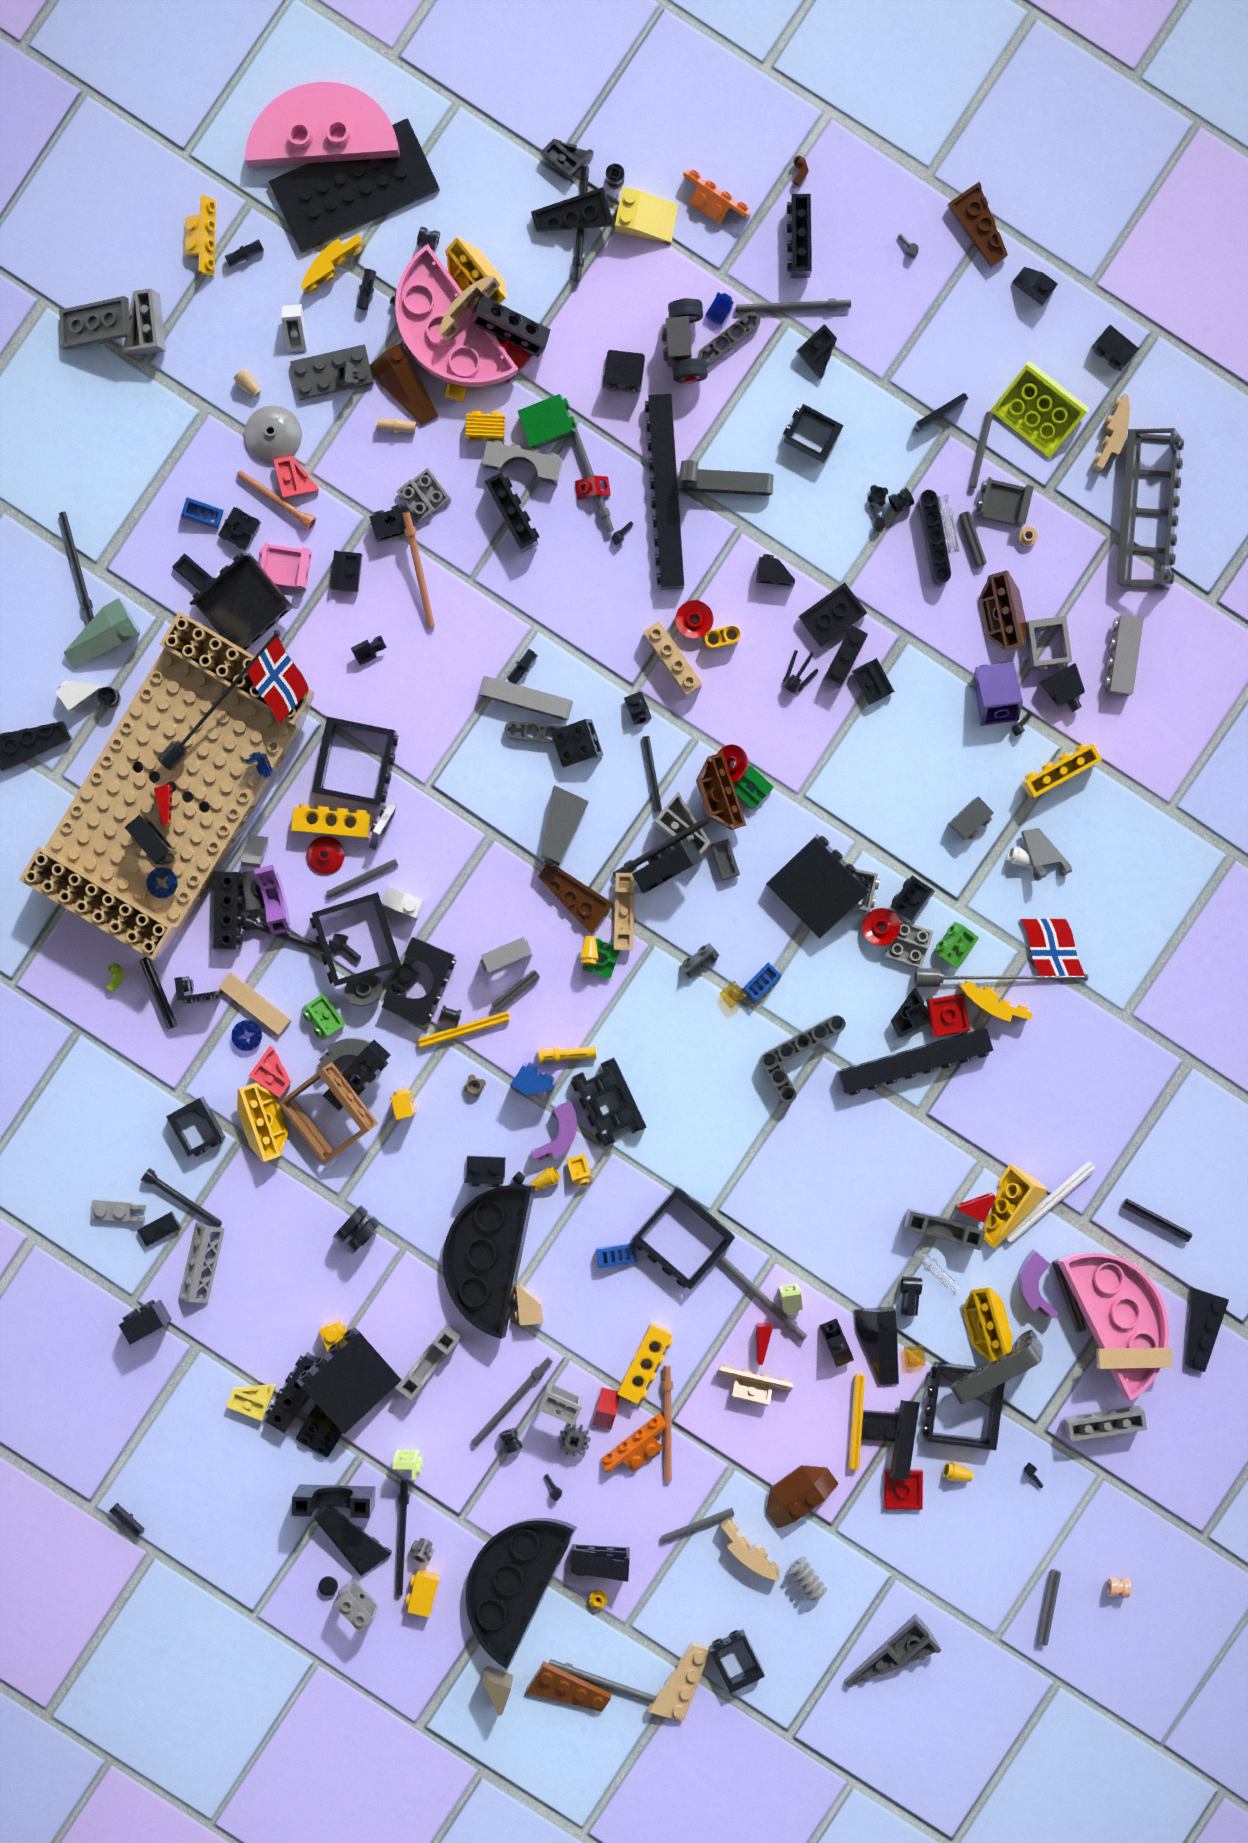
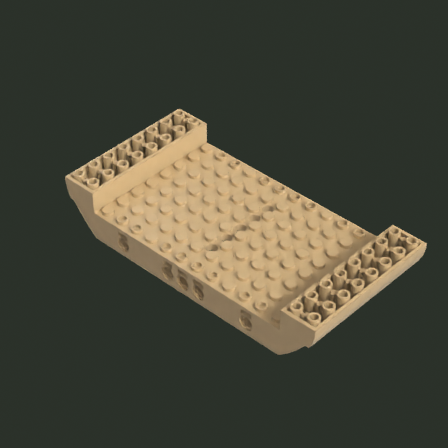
M180 611L159 645L164 647L48 843L45 847L38 846L19 878V881L152 960H155L162 954L187 923L215 876V872L218 871L301 732L314 699V691L309 689L305 696L278 725L273 711L256 690L248 672H246L185 743L186 751L188 752L173 771L168 770L157 760L159 755L172 740L176 742L177 740L181 742L255 657ZM137 762L143 764V770L140 773L134 771V765ZM153 772H158L160 775V779L156 783L150 780ZM174 782L177 788L172 793L171 826L165 827L161 823L154 788ZM186 792L193 794V800L189 803H186L183 799ZM202 802H208L210 805V809L206 813L200 810ZM138 815L148 817L177 851V854L174 856L175 860L168 865L155 864L124 827Z

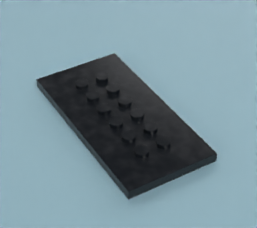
M408 118L392 125L397 137L400 157L307 163L268 181L301 253L440 190Z

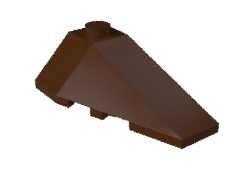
M402 343L384 351L370 364L379 384L421 425L439 417Z

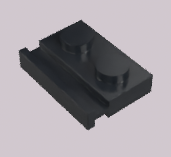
M334 550L330 583L331 590L359 593L362 553Z
M877 658L851 671L869 705L895 692Z
M863 1410L861 1439L895 1442L899 1412Z

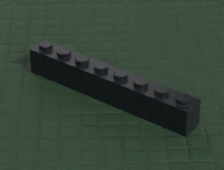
M981 1028L837 1071L844 1093H849V1096L861 1093L860 1089H876L879 1087L878 1084L886 1082V1085L896 1083L898 1078L904 1077L905 1080L916 1077L915 1073L923 1072V1074L934 1072V1068L941 1066V1069L953 1066V1062L971 1061L970 1057L977 1055L978 1058L989 1056V1052L994 1050L988 1029Z

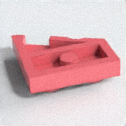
M272 1045L268 1047L249 1074L252 1079L279 1098L282 1097L292 1082Z

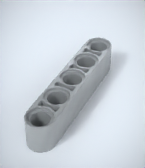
M483 676L478 693L479 696L562 720L569 719L573 701L570 699L488 676Z

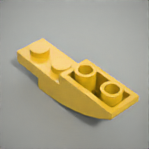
M359 234L344 244L341 243L339 238L336 239L317 256L301 284L305 295L317 291L324 282L332 281L337 274L335 266L344 264L348 257L357 255L363 250L365 245Z
M967 980L964 983L959 982L958 987L970 1001L997 1018L1011 1022L1012 1015L1027 1020L1032 1019L1033 1013L1028 1012V1007L1018 1005L1015 1008L1010 1006L1011 1002L999 999V1002H997L999 994L994 993L995 989L983 986V989L975 987L976 983Z

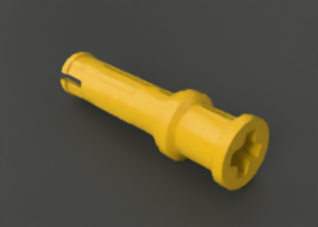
M557 1046L553 1049L538 1047L539 1065L543 1064V1062H555L557 1064L560 1060L597 1059L596 1046L559 1049Z

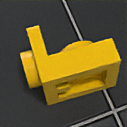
M585 1154L567 1159L575 1186H586L593 1181Z

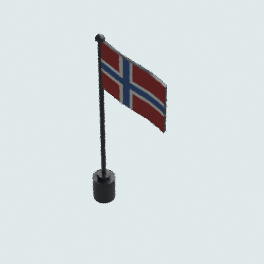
M278 630L274 631L275 634L182 742L172 740L159 755L157 760L165 768L173 771L188 752L186 751L185 743L246 672H248L256 690L273 711L278 725L309 691L308 684L301 671L287 654L279 638L281 634Z

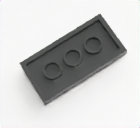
M125 296L59 310L61 348L65 350L130 336L129 299Z
M365 344L290 361L299 400L374 384ZM345 362L353 363V368L359 369V373H352V377L358 379L359 382L346 386L337 385L338 366Z

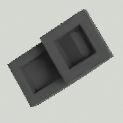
M249 835L241 859L242 866L261 867L264 860V852L268 845V837Z

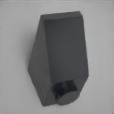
M1023 267L1012 282L1042 306L1058 285L1057 282L1045 273Z
M763 554V557L758 558L756 583L794 587V577L778 558H774V555Z

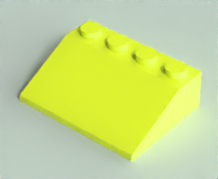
M1029 361L990 411L1051 458L1090 408Z

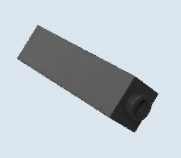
M556 785L552 789L541 857L544 859V863L553 867L554 865H560L589 801Z

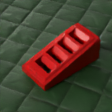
M168 784L154 788L161 823L165 827L171 826L172 786Z
M772 1323L756 1324V1361L759 1365H763L773 1329Z

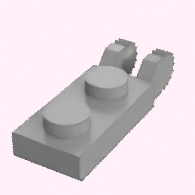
M92 1200L91 1219L143 1222L145 1221V1216L131 1215L132 1209L145 1210L146 1205L128 1201Z

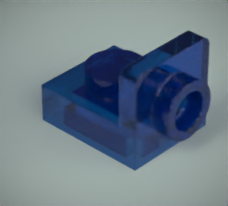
M717 292L705 317L722 326L733 308L734 301H732V297L726 293L721 294Z
M260 751L249 755V759L245 760L246 764L249 765L258 762L256 767L260 776L267 779L275 776L267 754H260Z

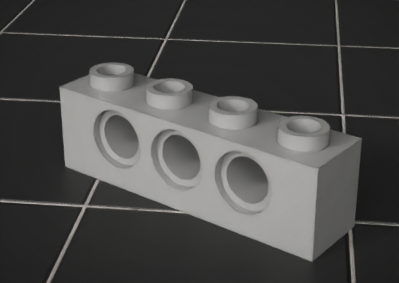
M1140 1406L1063 1417L1066 1436L1071 1442L1147 1430L1145 1411Z

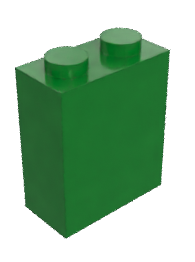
M558 394L517 411L531 448L538 449L576 434L575 427H577L574 417H570L568 409L571 408L567 398Z

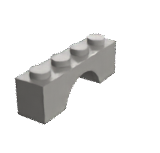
M499 440L487 441L482 460L483 468L502 472L511 462L525 461L536 469L540 481L558 485L563 463L562 458H559L558 454L548 453L546 455L534 448L525 450L517 444L507 446L503 445V442Z
M445 1324L396 1389L412 1401L436 1367L457 1344L461 1335Z

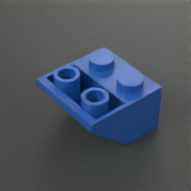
M529 1062L522 1065L510 1085L525 1095L552 1090L556 1086V1082H554L555 1078L546 1072L543 1075L538 1071L539 1068Z

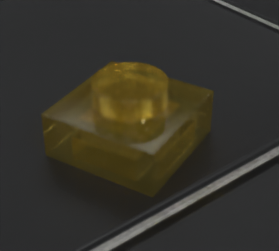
M736 981L729 984L719 993L730 1009L746 997V994Z
M923 1345L903 1347L907 1368L926 1366Z

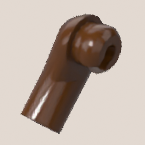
M798 155L793 160L797 174L792 183L800 187L809 173V168L805 158Z

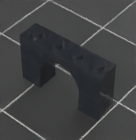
M412 937L404 955L421 961L430 968L433 974V986L429 993L421 998H411L390 989L381 1008L424 1026L426 1022H431L434 1015L431 1012L434 1005H438L442 996L439 992L442 987H446L449 981V977H447L449 969L453 971L457 960L454 959L455 954Z
M299 1484L292 1496L291 1516L311 1517L316 1509L331 1505L332 1507L349 1508L350 1518H370L375 1507L376 1486Z

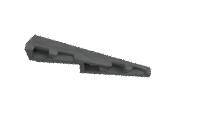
M915 1613L845 1679V1684L848 1687H852L853 1684L863 1680L865 1682L878 1674L883 1675L904 1667L909 1662L917 1659L922 1660L927 1655L935 1652L940 1653L942 1649L929 1627Z

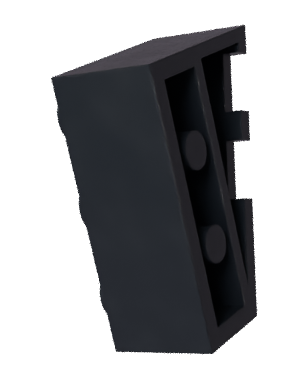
M684 840L673 845L674 850L669 848L660 853L662 857L655 856L648 860V865L632 873L643 894L704 860L693 840L686 843Z
M572 1544L571 1573H575L577 1576L588 1575L628 1582L630 1547Z

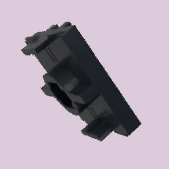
M233 507L228 518L225 519V523L218 536L246 551L261 522L241 509ZM239 524L244 526L240 534L235 531Z

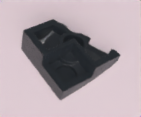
M917 988L912 989L890 1021L898 1038L930 1022L928 1010Z

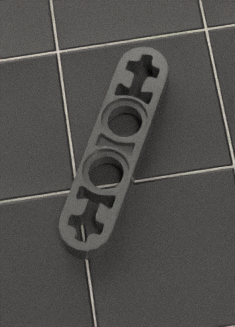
M756 312L746 313L701 348L698 353V359L703 358V353L709 354L712 351L710 348L712 346L714 352L710 355V360L704 359L707 362V366L712 365L758 329L760 316ZM748 318H755V325L749 324L746 327V332L743 326H745L748 323ZM738 328L741 330L742 335L739 338H734L731 335V331ZM719 340L726 342L727 347L724 350L716 347V343Z
M510 721L505 725V733L511 739L554 743L553 739L550 740L546 737L547 730H556L564 726ZM512 725H515L517 729H522L521 726L524 725V737H520L521 732H515L514 735H511L508 728H512ZM528 728H537L538 734L535 737H529L527 735Z

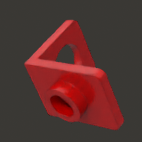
M593 475L575 481L578 500L595 495H611L608 476ZM600 481H603L605 484L604 491L600 488Z

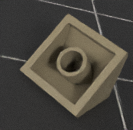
M487 1666L484 1668L482 1683L500 1716L504 1712L511 1691L513 1674Z

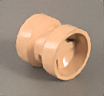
M1109 1577L1107 1582L1108 1596L1116 1597L1121 1595L1122 1598H1129L1131 1594L1130 1579L1122 1578L1119 1580L1116 1577Z

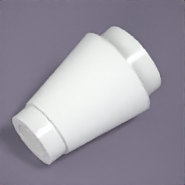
M1013 846L1007 855V860L1010 861V864L1033 869L1028 853L1019 846L1017 848Z

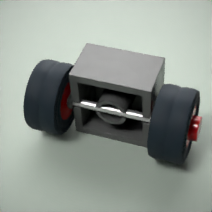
M682 298L668 304L669 318H666L665 324H662V342H666V344H663V359L667 361L668 367L672 366L675 382L693 384L705 380L708 376L706 360L691 358L689 323L703 319V305L699 299Z

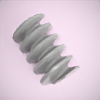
M801 1557L791 1565L788 1575L795 1574L792 1581H799L798 1589L804 1587L801 1594H809L805 1599L806 1601L816 1600L823 1596L828 1589L824 1587L822 1581H819L820 1577L815 1575V1570L810 1568L811 1564L806 1562V1557Z

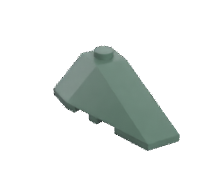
M117 598L100 609L63 653L73 669H76L139 634L140 629L121 599Z

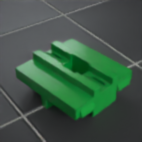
M751 765L748 766L743 778L733 783L736 794L752 809L756 808L760 801L774 787ZM749 782L757 787L753 793L746 788Z
M596 938L598 954L599 952L606 954L605 962H596V965L583 964L582 969L611 978L620 950H614V944Z

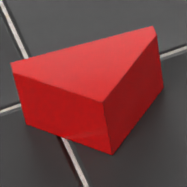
M990 1192L955 1206L960 1212L985 1222L996 1197Z
M602 1387L593 1425L612 1429L620 1397L616 1390Z

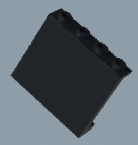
M239 553L233 558L234 562L230 566L226 565L219 571L220 575L217 578L214 577L206 583L207 587L204 590H199L192 596L194 599L189 604L196 605L220 636L246 651L293 608V605L251 553Z
M816 834L785 866L768 880L766 885L820 939L870 892L871 888L869 887V881L864 877H860L856 873V868L851 863L847 864L842 859L843 855L837 849L833 850L829 846V841L823 835L819 836Z
M354 1327L346 1331L338 1343L331 1345L324 1356L317 1358L309 1370L302 1372L296 1382L345 1435L402 1380L361 1332Z

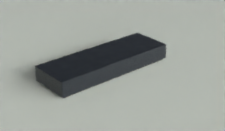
M962 393L917 421L914 425L915 431L917 433L964 405L969 399L966 393Z

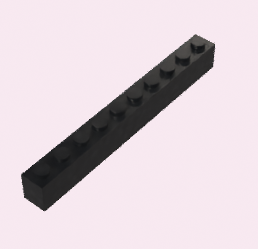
M671 393L648 395V401H645V413H649V420H646V431L650 432L651 439H647L648 451H652V458L649 459V470H653V478H650V489H654L655 497H651L652 509L656 508V516H652L653 528H657V535H654V547H658L659 554H655L656 566H660V573L656 574L657 585H661V590L684 589Z

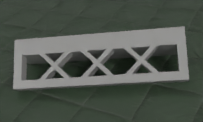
M200 1222L195 1223L179 1297L183 1300L194 1303H208L225 1228L208 1226ZM211 1231L218 1232L216 1239L211 1243L209 1240ZM212 1250V1258L206 1261V1253ZM207 1268L209 1271L208 1276L202 1280L201 1273ZM203 1287V1298L196 1297L197 1291Z

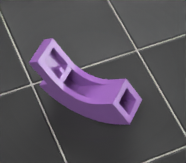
M273 865L254 869V874L264 899L266 921L271 935L291 931L287 902L279 874L276 873Z
M572 1100L553 1108L559 1121V1133L550 1143L530 1152L533 1160L536 1158L539 1161L549 1157L548 1153L550 1152L555 1159L562 1155L572 1144L578 1123L577 1113Z
M1032 1249L1025 1257L1019 1270L1018 1283L1020 1293L1024 1301L1034 1312L1038 1309L1046 1317L1050 1315L1055 1319L1059 1312L1046 1302L1039 1292L1040 1277L1051 1264L1037 1251Z

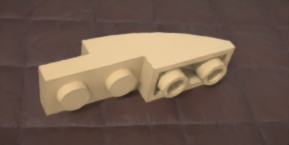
M1126 393L1121 398H1116L1112 406L1114 408L1112 415L1108 414L1103 423L1106 426L1103 432L1108 435L1105 436L1101 444L1104 446L1101 453L1097 452L1092 461L1095 463L1093 470L1097 472L1104 468L1109 457L1115 459L1120 454L1124 445L1130 418L1129 396Z
M728 1518L723 1519L721 1527L730 1538L726 1541V1544L733 1555L754 1572L768 1579L780 1580L778 1573L780 1569L774 1561L772 1563L767 1558L769 1555L764 1547H759L756 1543L749 1547L751 1543L745 1535L742 1537L739 1534L737 1524L733 1520L730 1522Z

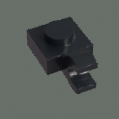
M380 635L375 637L371 643L367 639L351 647V650L361 666L377 658L375 653L384 650L387 646Z

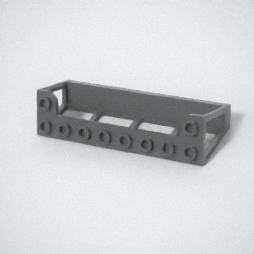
M1175 428L1128 429L1117 584L1120 586L1170 590L1171 584L1174 583L1172 565H1175L1176 555L1173 553V547L1177 545V534L1174 533L1179 521L1178 515H1176V508L1180 506V496H1177L1178 488H1181L1179 469L1183 467V459L1180 458V452L1184 449V439ZM1154 433H1170V436L1156 435ZM1142 440L1170 441V448L1173 451L1171 472L1140 469ZM1140 475L1171 477L1169 510L1137 507ZM1136 514L1168 515L1166 548L1134 546ZM1135 551L1165 553V565L1161 566L1160 579H1132L1133 553Z

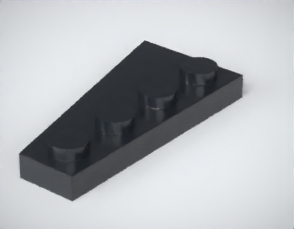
M603 187L531 211L537 232L615 227Z
M60 721L1 733L0 770L4 772L72 740L65 722Z
M1191 1287L1185 1365L1205 1372L1229 1299Z
M331 1505L314 1518L360 1576L392 1554V1550L388 1547L385 1548L376 1538L369 1536L361 1527L354 1525L349 1521L350 1519Z

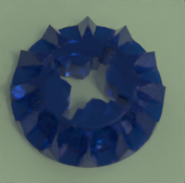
M156 868L147 877V889L154 897L168 898L175 893L178 887V878L168 868ZM157 877L162 880L167 878V881L165 883L167 884L168 888L163 886L158 888V885L160 883Z
M251 1020L241 1021L232 1030V1042L240 1050H253L259 1046L262 1040V1030L258 1024ZM245 1028L248 1033H254V1035H252L249 1038V1041H247L246 1038H239L240 1036L245 1034Z

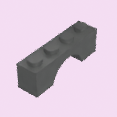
M911 1208L907 1209L903 1227L906 1230L944 1238L977 1250L981 1249L985 1231L982 1228Z

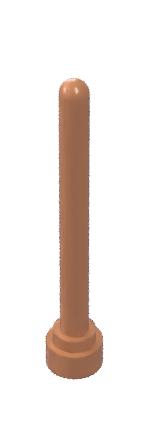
M241 470L237 472L238 478L299 519L301 526L306 530H310L317 519L310 513H302Z

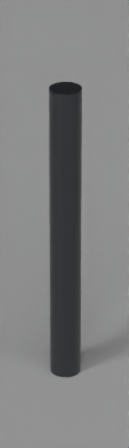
M643 736L642 740L654 811L661 812L662 806L650 736Z

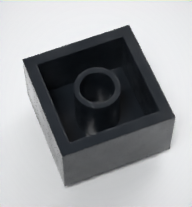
M152 1299L140 1307V1311L136 1308L122 1317L123 1322L119 1324V1327L129 1345L160 1329L172 1319L161 1299L156 1302Z

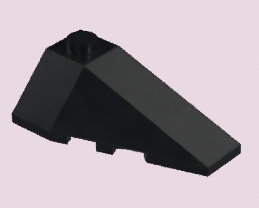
M893 1307L855 1309L856 1329L879 1385L899 1384L896 1310Z

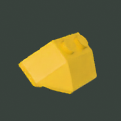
M456 237L445 250L448 273L462 292L478 280L493 275L501 286L489 298L501 304L507 298L504 279L478 248L462 238Z
M253 1083L238 1089L237 1112L249 1146L260 1160L265 1162L282 1155V1149L289 1131L278 1104L277 1096L261 1087L258 1083Z
M990 1287L972 1289L962 1311L972 1346L987 1358L989 1362H992L1012 1351L1013 1336L1003 1300Z

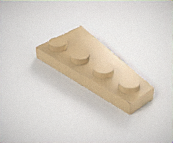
M691 1642L679 1660L677 1668L673 1673L671 1672L667 1678V1683L663 1689L659 1690L653 1704L651 1703L647 1708L648 1712L684 1722L710 1654L709 1647Z

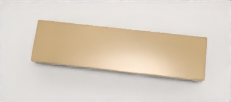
M232 972L219 986L222 991L278 1035L281 1034L291 1021L288 1016Z
M1169 1347L1096 1348L1098 1369L1172 1368V1348Z

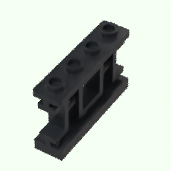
M615 1057L600 1063L604 1071L603 1073L587 1080L584 1072H580L572 1076L573 1081H571L574 1091H579L582 1097L579 1099L582 1108H587L590 1114L587 1118L591 1127L595 1126L598 1131L595 1136L599 1144L603 1143L605 1147L615 1142L612 1133L629 1125L632 1133L647 1128ZM608 1066H610L620 1087L619 1091H617L615 1085L605 1088L601 1078L609 1075ZM580 1079H582L585 1086L594 1082L598 1089V1092L590 1095L593 1102L591 1104L580 1084ZM613 1090L620 1107L603 1115L596 1098ZM624 1101L627 1102L637 1124L635 1126L631 1119L623 1123L620 1121L617 1113L626 1109L623 1104ZM596 1114L599 1115L601 1121L608 1117L612 1119L614 1127L606 1130L609 1136L607 1139L595 1116Z

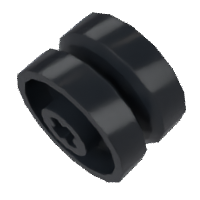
M362 1205L333 1235V1238L339 1243L344 1242L348 1236L352 1237L345 1247L352 1255L360 1246L363 1247L374 1234L373 1231L381 1223L373 1216L364 1224L362 1220L368 1215V1210Z

